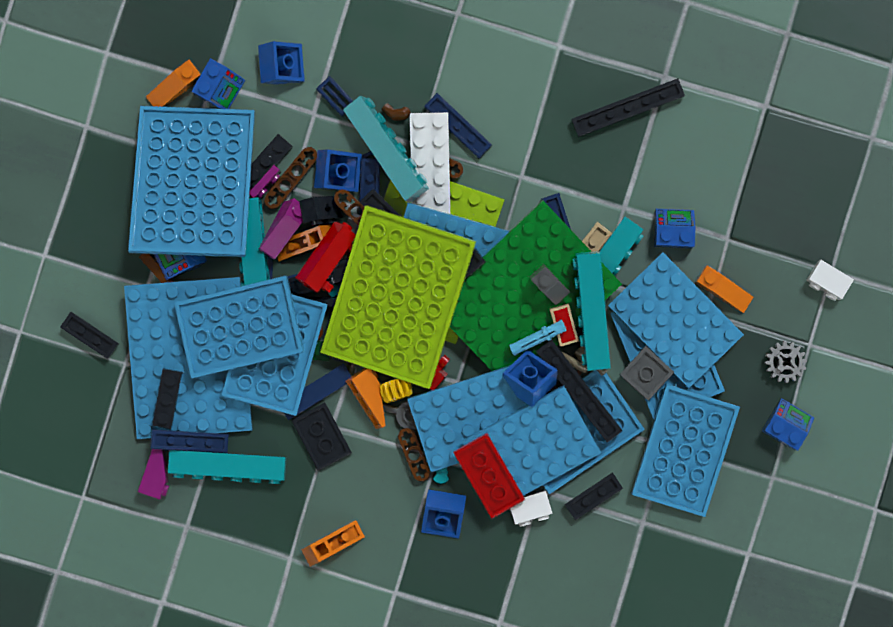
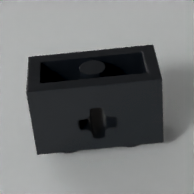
M316 196L299 201L303 223H312V226H318L324 222V225L333 224L335 220L343 218L341 209L335 203L334 196Z

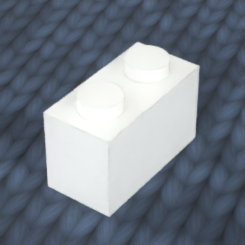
M819 260L806 281L810 283L809 286L817 291L821 289L826 292V297L836 301V299H843L854 279L823 260Z
M546 491L526 496L524 501L510 508L514 523L519 524L520 527L531 524L530 520L537 518L538 521L548 519L549 514H552Z

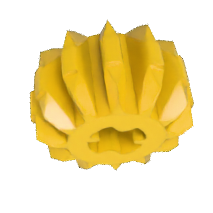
M401 379L390 380L380 386L381 397L385 403L402 400L413 394L411 383Z

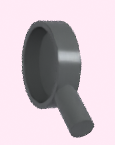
M408 401L402 403L399 407L384 403L383 410L396 414V419L400 426L411 430L417 428Z

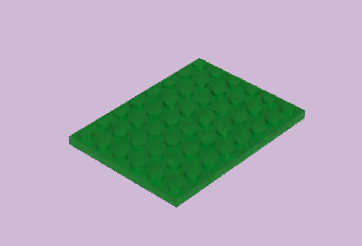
M542 200L483 256L486 262L464 280L450 328L491 371L512 365L525 351L514 356L509 345L542 330L543 326L548 327L552 325L553 320L549 309L569 304L575 328L578 326V316H581V309H577L576 305L579 289H575L574 278L577 277V270H573L572 259L576 258L575 253L592 251ZM601 262L604 299L606 300L622 283ZM543 264L570 291L557 305L530 279V276ZM557 335L552 337L554 343L558 345ZM548 340L543 341L527 350L541 358L539 354L536 352V350L543 346L546 342H548Z

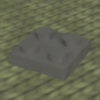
M645 346L619 375L646 400H649L674 371Z

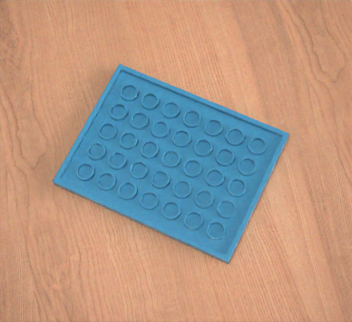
M140 106L129 253L246 257L255 110Z
M240 277L124 286L137 439L151 438V429L203 433L253 430L251 404L221 396L228 370L191 378L174 304L175 302L241 287ZM163 368L183 372L172 429L152 426Z

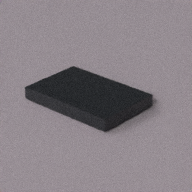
M325 402L291 420L318 471L352 453Z

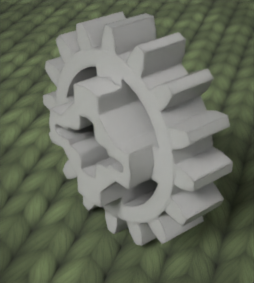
M783 341L782 346L776 343V349L770 347L771 354L765 355L769 358V361L764 362V364L769 365L766 371H772L770 377L774 378L777 376L778 382L782 378H784L785 383L789 382V378L792 381H796L795 375L801 377L802 373L800 370H806V367L802 366L803 363L807 362L806 359H802L805 352H799L800 346L794 348V342H791L789 346L786 341ZM782 349L791 350L788 354L780 352ZM796 356L798 359V366L795 365ZM774 358L776 359V362H777V366H776V367H774V364H773V359H774ZM782 358H788L789 365L783 366L782 364L784 361L782 360ZM788 370L791 374L783 375L781 372Z

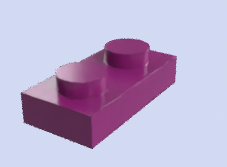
M273 165L252 188L250 196L261 199L268 192L266 188L271 183L274 185L279 180L281 171Z

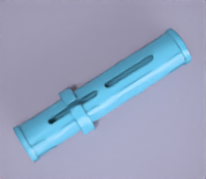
M561 319L548 327L543 326L542 330L509 346L513 355L516 356L543 341L552 340V337L567 331Z

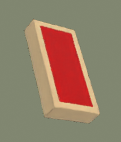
M569 304L549 309L553 324L562 319L567 331L557 335L560 347L578 342L579 339Z

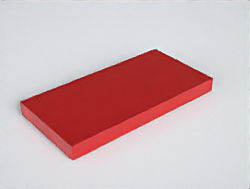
M488 433L453 451L491 519L525 500Z

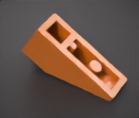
M189 59L166 77L146 98L152 106L165 107L195 85L201 74Z
M331 224L320 225L293 235L278 254V261L314 251L330 229Z
M708 265L704 267L695 281V284L742 313L745 312L753 299L752 295Z
M363 368L347 379L346 383L376 429L383 428L386 425L378 375L374 370Z
M355 520L301 550L311 567L365 536Z

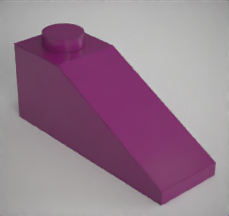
M292 198L283 202L259 247L260 251L273 260L276 259L303 221L299 201Z
M152 449L138 492L162 499L163 496L166 497L169 490L165 452L162 449Z

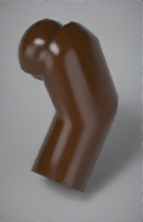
M388 103L381 109L393 121L406 120L411 113L408 107L394 109Z

